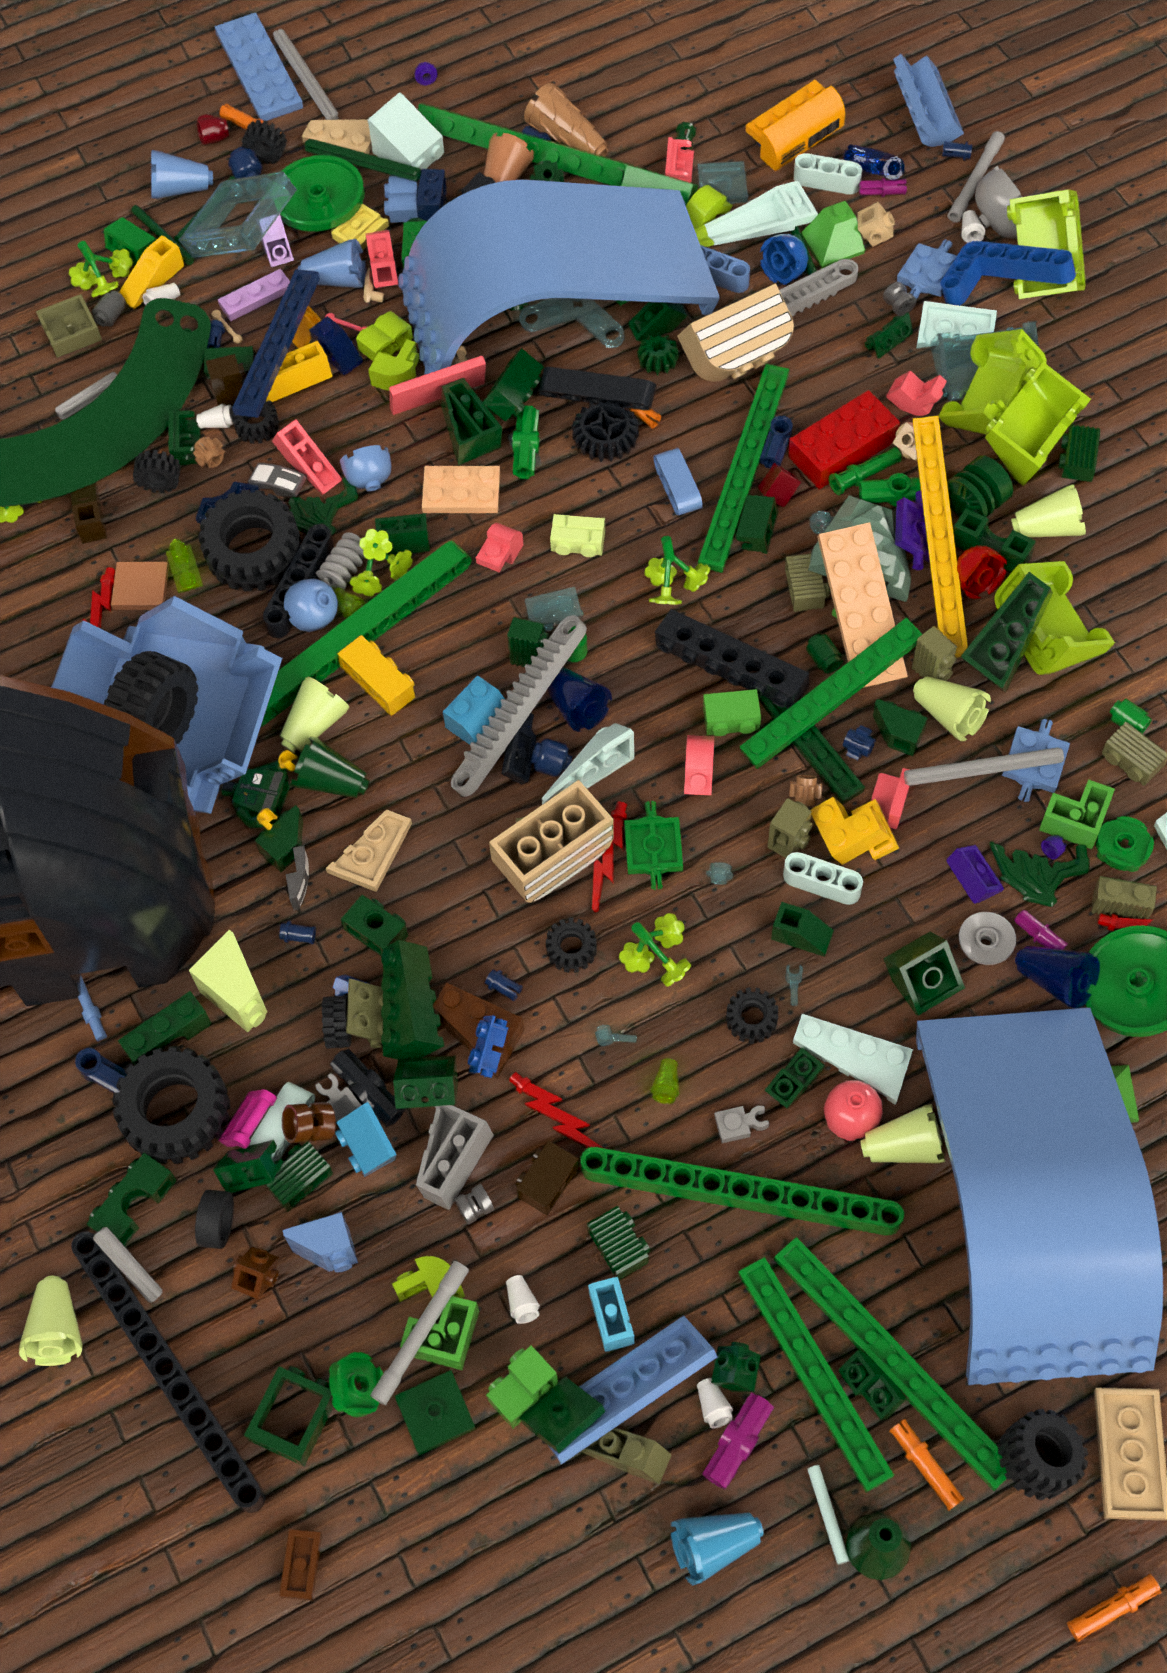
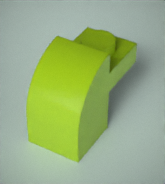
M710 185L701 187L686 205L694 229L715 220L717 214L729 213L733 206L726 201L727 197L716 191Z
M406 339L397 357L378 352L368 370L371 386L389 391L391 386L417 378L415 367L419 361V353H417L416 342Z
M432 1256L415 1259L419 1271L415 1273L413 1271L405 1272L397 1278L396 1282L392 1283L400 1302L426 1289L429 1290L433 1298L450 1265L446 1261ZM461 1285L452 1296L458 1298L465 1297Z

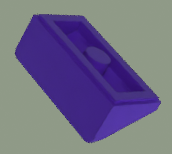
M976 845L957 848L947 858L948 865L974 904L980 903L1004 890V887Z

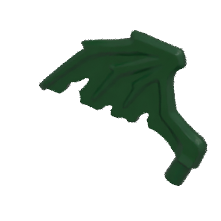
M344 477L342 479L344 491L338 495L327 497L325 504L321 501L320 497H307V501L302 500L301 497H290L288 504L291 509L289 511L293 513L298 531L307 534L312 526L323 524L328 526L331 536H333L336 532V528L332 525L338 509L354 503L358 499L356 487L352 486Z
M993 841L989 842L991 851L1002 873L1000 878L1023 895L1024 901L1053 907L1057 903L1054 895L1055 890L1065 878L1086 875L1090 871V859L1087 857L1086 845L1076 846V859L1069 862H1055L1053 868H1051L1046 857L1034 854L1030 858L1026 851L1017 849L1012 853L1014 862L1012 863L1005 855L1003 846L994 844Z

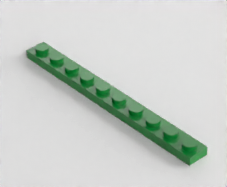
M420 103L418 106V111L441 135L488 149L489 141L493 134L497 133V136L502 137L503 133H508L525 141L529 152H531V149L533 150L534 158L532 162L538 163L544 160H550L551 163L557 162L558 169L608 185L622 186L626 167L631 165L424 103Z
M765 364L698 560V564L708 565L712 571L723 573L741 520L747 495L750 493L760 463V457L770 431V423L775 418L789 377L788 368Z
M797 1237L774 1257L775 1262L848 1339L887 1374L906 1397L907 1401L977 1475L995 1491L1007 1479L1004 1475L1007 1471L1000 1466L999 1460L1003 1457L998 1454V1447Z

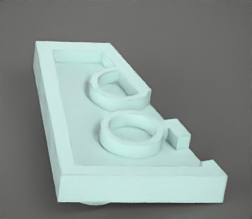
M924 301L916 349L975 340L976 335L994 333L997 311Z

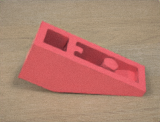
M297 420L287 425L273 438L272 442L285 459L298 472L305 474L306 480L322 495L342 481L340 475Z

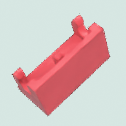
M668 137L665 175L691 183L694 151L681 149V147H691V142Z

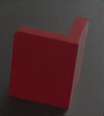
M774 463L758 489L764 496L775 497L776 503L785 507L801 484V481L793 473Z

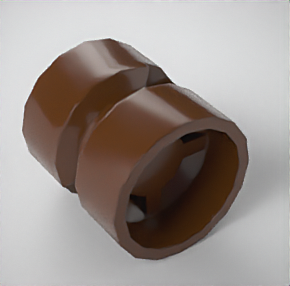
M329 1102L310 1103L309 1105L288 1104L283 1110L282 1131L289 1143L307 1142L309 1139L311 1141L330 1140L335 1133L336 1117L334 1109Z

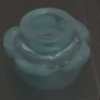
M819 511L810 516L809 520L811 522L809 525L814 533L822 534L833 520V517L826 511Z
M711 863L706 876L710 877L711 882L714 884H727V881L733 878L731 873L732 867L726 863Z

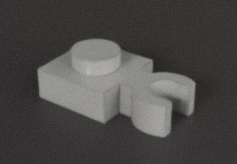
M329 1074L328 1078L332 1081L330 1089H323L319 1083L315 1086L320 1094L329 1097L330 1100L327 1102L332 1105L336 1122L360 1107L361 1104L348 1087L340 1092L337 1078L333 1074Z
M743 1106L715 1112L714 1117L721 1143L750 1137V1128L758 1131L767 1129L769 1127L768 1120L759 1122L755 1118L757 1115L765 1113L764 1106H756L750 1113L746 1114Z

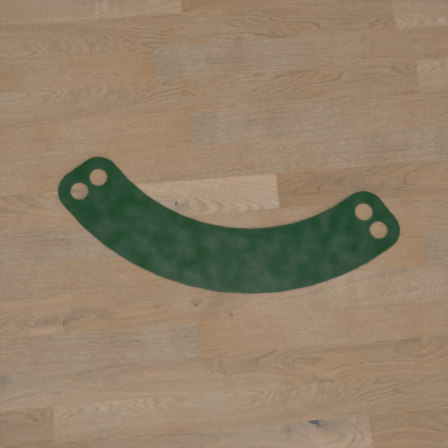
M168 298L151 300L143 310L136 341L123 368L111 384L93 402L76 414L53 426L29 434L1 438L0 507L31 504L69 494L113 474L136 458L139 453H143L168 427L169 410H174V412L181 410L196 382L204 360V349L207 348L211 330V322L207 313L202 308L186 302ZM162 310L170 312L174 318L172 325L165 327L158 324L156 314ZM184 316L195 318L198 328L193 332L183 330L180 326L181 318Z

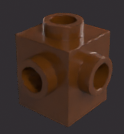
M251 1247L243 1256L240 1255L234 1264L231 1289L259 1299L269 1287L273 1288L278 1280L279 1270H277L279 1257L270 1254L264 1249Z

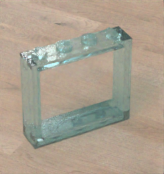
M283 171L222 181L179 241L193 258L255 250L297 189ZM259 200L242 225L219 228L237 203Z

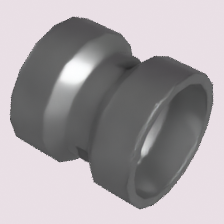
M898 281L891 284L883 294L884 301L888 305L893 306V311L898 316L909 313L916 305V298L911 293H907V288L902 282Z
M481 1184L472 1188L471 1193L467 1195L461 1194L454 1198L460 1213L468 1225L476 1221L477 1216L482 1213L488 1214L494 1211L493 1204Z

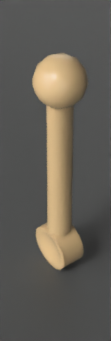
M214 310L212 318L221 321L225 329L233 337L234 343L240 344L243 340L242 336L232 330L222 318L219 310Z

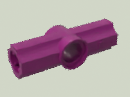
M751 1392L736 1419L729 1423L718 1442L719 1447L702 1474L706 1479L717 1487L726 1490L736 1475L742 1461L745 1462L759 1439L758 1435L772 1413L774 1406L763 1397Z

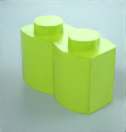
M389 311L384 315H380L374 325H370L359 332L356 338L358 350L372 361H374L378 352L392 356L395 351L401 350L406 339H413L412 327L395 313Z

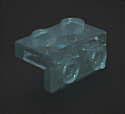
M575 587L524 599L529 620L545 623V632L553 630V625L560 624L568 616L576 615L579 619L584 616Z

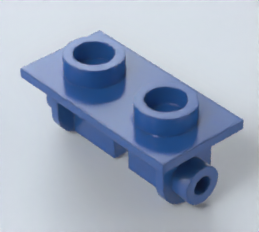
M493 1015L484 1016L483 1020H480L476 1029V1037H478L476 1047L471 1050L468 1057V1065H470L468 1073H480L481 1071V1076L492 1078L493 1073L497 1072L501 1053L493 1051L492 1046L503 1048L509 1029L506 1027L507 1021L498 1018L495 1021L496 1016Z

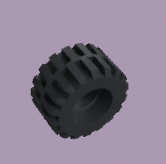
M1037 1409L1034 1412H1029L1005 1431L1006 1433L1000 1439L1002 1445L998 1447V1454L1003 1457L999 1460L1000 1466L1006 1469L1007 1472L1004 1475L1007 1480L1012 1479L1015 1489L1018 1491L1023 1489L1025 1496L1031 1498L1035 1495L1037 1500L1052 1499L1060 1495L1084 1476L1083 1470L1088 1466V1461L1084 1459L1088 1455V1451L1082 1445L1085 1442L1083 1436L1077 1434L1075 1430L1078 1428L1073 1423L1070 1425L1067 1422V1417L1062 1414L1058 1417L1056 1411L1048 1410L1045 1412L1044 1409ZM1035 1443L1045 1450L1051 1465L1041 1459L1037 1453Z

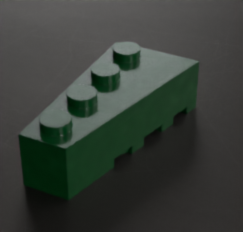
M1028 572L960 656L967 664L1005 693L1052 597L1051 587Z

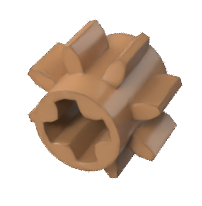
M209 437L199 439L194 446L195 451L193 454L196 457L195 461L201 467L205 465L209 468L218 466L224 459L223 454L225 451L222 448L223 444L216 437L213 440Z
M797 775L796 782L790 781L789 796L795 797V801H799L806 806L815 805V798L822 799V783H817V777L813 775Z

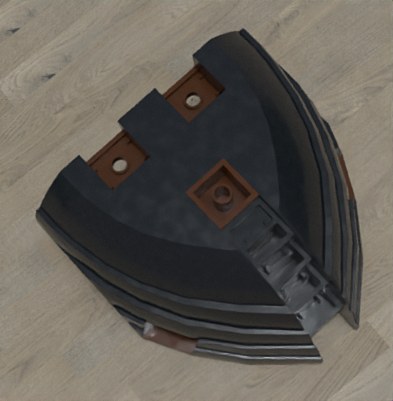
M0 675V987L12 985L27 1007L78 998L81 995V973L123 966L128 968L138 988L166 984L191 958L204 936L210 935L215 916L212 873L202 852L199 820L188 796L186 768L175 739L130 714L72 692Z

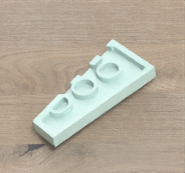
M805 1014L801 1016L793 1039V1044L805 1049L823 1062H829L848 1077L850 1075L861 1082L869 1084L877 1092L887 1097L888 1101L896 1105L913 1049Z

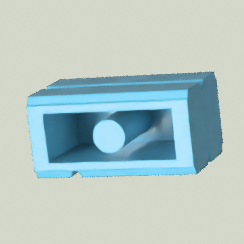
M618 1277L589 1284V1295L605 1352L634 1344V1333L631 1323H629V1315Z

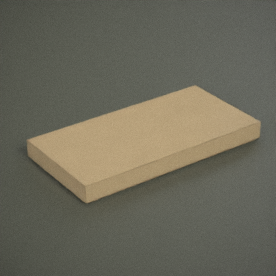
M1095 1388L1104 1519L1167 1520V1472L1159 1389Z

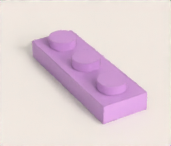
M278 269L218 299V303L228 319L232 321L283 296L290 281L283 271Z

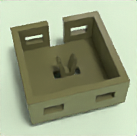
M81 294L36 311L41 326L57 358L102 340L98 327Z

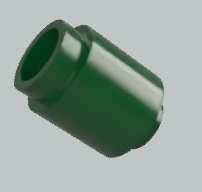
M816 634L809 639L806 651L819 670L830 674L841 667L843 663L842 655L827 634Z

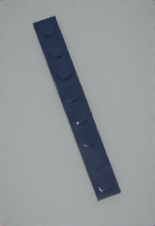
M295 269L232 407L234 415L259 417L320 280L318 271Z

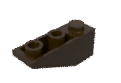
M97 482L71 492L75 527L82 544L106 539L107 533Z

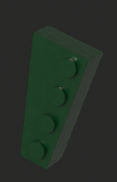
M397 940L383 948L381 956L383 964V980L381 983L383 991V1006L381 1010L383 1018V1034L381 1037L383 1057L398 1060L422 1058L444 1047L443 1037L438 1036L437 1028L441 1025L440 1017L434 1014L433 1009L436 994L429 986L432 972L427 946Z

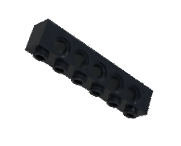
M673 609L669 610L655 630L656 647L662 652L676 655L688 664H695L711 675L716 674L726 679L732 685H739L748 690L757 689L758 697L764 696L779 707L789 709L803 697L809 688V672Z

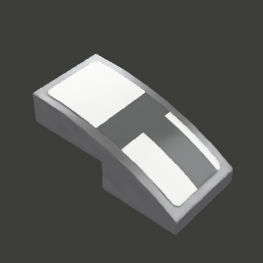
M258 462L248 483L252 488L272 489L277 496L297 497L307 477L305 474L290 468Z
M304 846L293 848L297 872L286 874L289 899L293 910L300 909L308 886L309 864Z

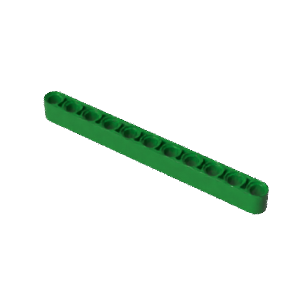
M448 541L282 667L277 673L261 727L294 703L302 682L306 677L322 682L341 667L338 652L361 635L368 642L371 640L375 641L462 574L472 562L471 556L456 542Z
M599 1147L588 1148L581 1156L583 1176L592 1182L880 1235L896 1234L904 1219L902 1207L890 1200ZM591 1160H599L602 1165L597 1169H591L587 1166V1163ZM620 1165H627L631 1168V1171L627 1174H619L616 1168ZM650 1170H655L660 1173V1177L650 1180L645 1177V1174ZM677 1176H686L690 1182L686 1185H678L674 1179ZM707 1181H714L719 1187L714 1191H709L703 1184ZM737 1186H742L749 1193L745 1196H738L733 1192V1189ZM765 1192H773L777 1195L778 1199L769 1202L762 1195ZM796 1197H802L808 1204L804 1207H798L793 1204L792 1200ZM826 1202L833 1203L837 1210L832 1213L826 1212L822 1208V1204ZM861 1208L866 1212L867 1216L864 1218L855 1217L851 1210ZM885 1213L893 1214L897 1222L893 1224L886 1223L882 1219V1215Z

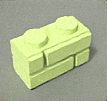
M554 514L550 536L551 551L560 555L578 553L585 557L602 555L605 538V518Z

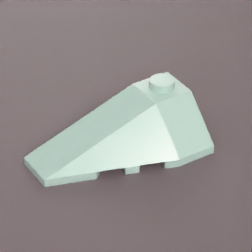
M617 723L610 727L601 728L542 797V805L577 780H580L586 788H589L634 759V732L630 728Z

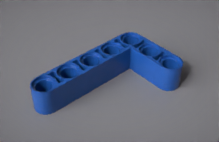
M972 241L962 247L940 284L946 304L960 306L967 300L982 275L1066 284L1074 280L1076 272L1072 254L1067 250Z

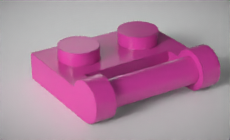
M264 1089L249 1091L218 1141L227 1147L240 1146L247 1149L251 1142L249 1138L268 1107L274 1105L277 1097Z

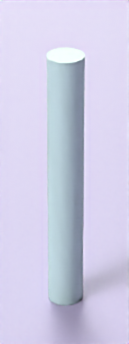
M820 1466L810 1467L807 1470L837 1565L846 1563L850 1560Z

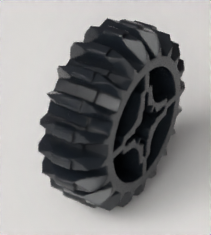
M599 400L596 405L590 402L588 408L582 407L580 413H576L575 421L572 424V439L577 450H581L583 456L589 454L591 461L596 457L599 458L600 462L605 458L612 462L613 457L621 460L623 453L629 455L631 448H635L636 440L639 437V423L634 412H630L628 406L621 407L620 402L612 404L610 400L607 403H602Z

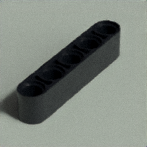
M544 367L538 393L551 398L591 402L594 404H598L599 400L602 403H607L610 400L612 404L620 402L621 407L628 406L630 409L648 411L652 408L657 385L652 381L639 378Z
M317 524L309 529L264 610L263 619L267 632L271 637L283 638L290 632L293 626L289 620L291 617L288 610L285 611L284 608L285 594L289 587L296 584V581L299 582V580L318 579L316 572L326 562L327 556L331 555L334 545L328 526Z

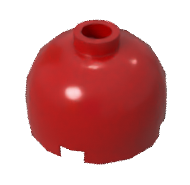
M978 545L964 551L957 560L960 589L972 599H980L981 597L978 595L986 590L988 595L994 592L1006 576L1007 571L1004 569V563L1007 564L1004 557L993 548Z

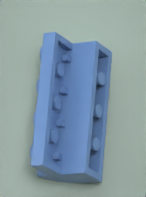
M902 54L895 57L893 60L897 67L894 69L896 79L922 143L929 147L944 145L945 141L952 142L963 135L964 132L942 78L930 58L925 56L911 66Z

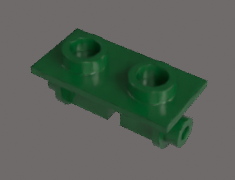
M909 313L893 317L889 323L882 327L883 331L878 330L866 338L865 346L869 350L874 349L877 359H880L913 334Z

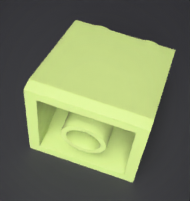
M228 930L197 961L189 972L199 992L245 1031L249 1032L253 1027H257L263 1022L267 1010L233 932Z

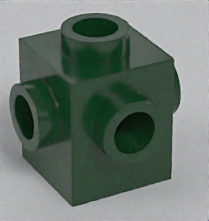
M550 160L540 161L537 165H534L533 174H530V180L564 182L563 170L558 169L557 162L551 163Z
M731 1342V1346H718L711 1383L731 1392H755L761 1355L749 1350V1345L741 1342Z

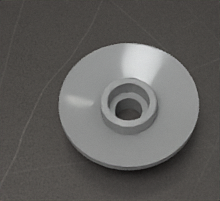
M979 912L971 915L963 922L959 931V943L963 952L971 960L984 965H995L1005 961L1013 953L1016 945V934L1009 921L1001 915L992 912ZM987 939L991 945H984L981 943V940Z

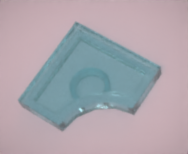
M744 161L698 164L699 187L710 185L716 191L727 197L726 201L729 203L748 202Z

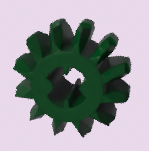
M658 333L656 337L649 335L647 340H641L637 357L639 358L641 368H646L647 373L655 371L658 376L661 371L668 374L669 368L675 369L676 361L679 358V351L675 340H670L669 335L661 337L660 333Z

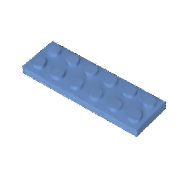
M256 13L214 26L216 34L259 119L267 121L303 108L302 100Z
M682 1316L579 1386L600 1402L606 1412L562 1452L557 1453L550 1446L549 1448L559 1462L563 1464L717 1358L715 1350L688 1319Z

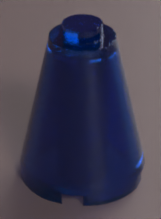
M565 667L561 668L546 690L567 724L576 732H581L580 729L583 728L590 730L597 726L609 711V708L606 706L608 699L612 701V694L607 687Z
M1026 946L1017 953L1015 958L1018 972L1068 1007L1075 1009L1081 1008L1086 1004L1092 995L1087 993L1090 985L1096 986L1099 978V960L1089 952Z

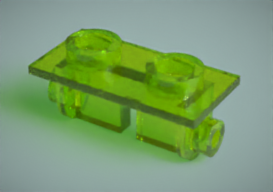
M179 539L171 541L170 551H166V555L178 593L202 587L203 583L191 546H185Z

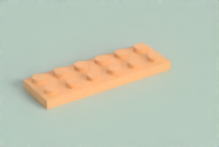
M870 523L826 532L817 536L848 662L895 627ZM903 657L863 688L908 677Z

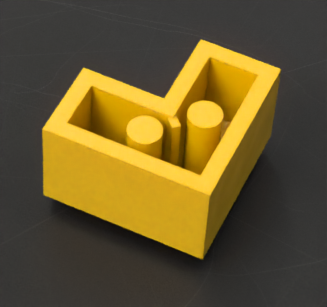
M832 797L810 810L832 857L842 865L890 838L880 816L870 806L849 817L844 806Z

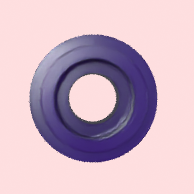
M428 62L420 63L415 69L416 81L421 85L432 84L437 78L435 66ZM425 73H429V74H430V75H428V76H426V77H423V75H424Z

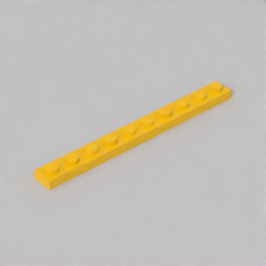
M939 417L914 418L912 424L937 627L939 631L957 646L955 651V657L957 658L968 648L959 574L957 571V558Z

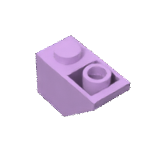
M280 213L255 219L270 266L274 267L294 261Z

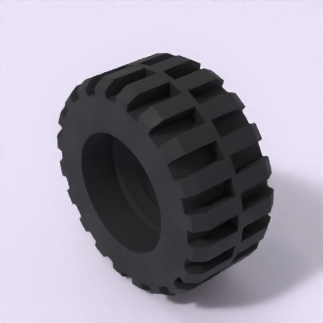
M241 490L242 493L235 495V492L228 494V498L225 500L219 499L215 502L216 507L214 509L210 507L205 513L207 519H203L200 524V548L209 570L222 584L228 583L229 588L239 590V587H242L243 591L252 592V588H258L261 591L265 590L267 585L272 584L275 586L280 583L279 579L284 576L301 545V538L293 513L289 511L288 505L284 501H279L278 497L271 493L266 496L264 491L255 490V493H251L250 490ZM261 528L273 533L269 542L258 551L237 553L228 549L233 538L244 530Z
M145 651L131 657V661H126L122 666L123 669L115 675V680L107 691L109 694L104 701V705L136 717L173 737L176 744H179L183 739V734L188 731L190 720L195 714L194 708L198 702V697L196 696L198 692L197 678L187 664L158 652Z
M170 1046L168 1051L163 1052L162 1048L154 1049L153 1055L146 1057L143 1054L138 1057L139 1063L135 1066L130 1064L124 1070L127 1074L125 1079L119 1078L116 1084L119 1092L113 1094L112 1100L116 1107L113 1109L114 1119L130 1146L135 1151H139L141 1156L145 1153L151 1158L154 1157L158 1163L166 1164L168 1159H171L174 1164L183 1163L184 1157L189 1156L193 1160L199 1157L197 1152L205 1149L206 1152L213 1147L211 1141L214 1138L220 1139L224 1131L221 1125L228 1124L230 1116L227 1110L231 1108L230 1099L227 1095L228 1090L216 1067L211 1065L209 1059L204 1055L197 1056L195 1050L185 1048L181 1052L178 1046ZM172 1085H187L197 1091L196 1105L190 1115L183 1121L171 1126H157L148 1121L147 1109L149 1103L162 1089Z

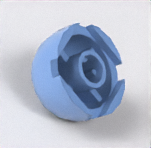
M380 445L366 446L354 450V456L347 458V455L341 458L340 464L346 480L352 486L359 489L375 491L381 487L380 484L384 483L391 474V459L387 447L382 450Z
M314 578L301 580L289 587L285 594V611L288 610L291 617L289 619L290 622L299 630L306 632L320 630L331 623L337 613L338 601L336 594L324 581Z

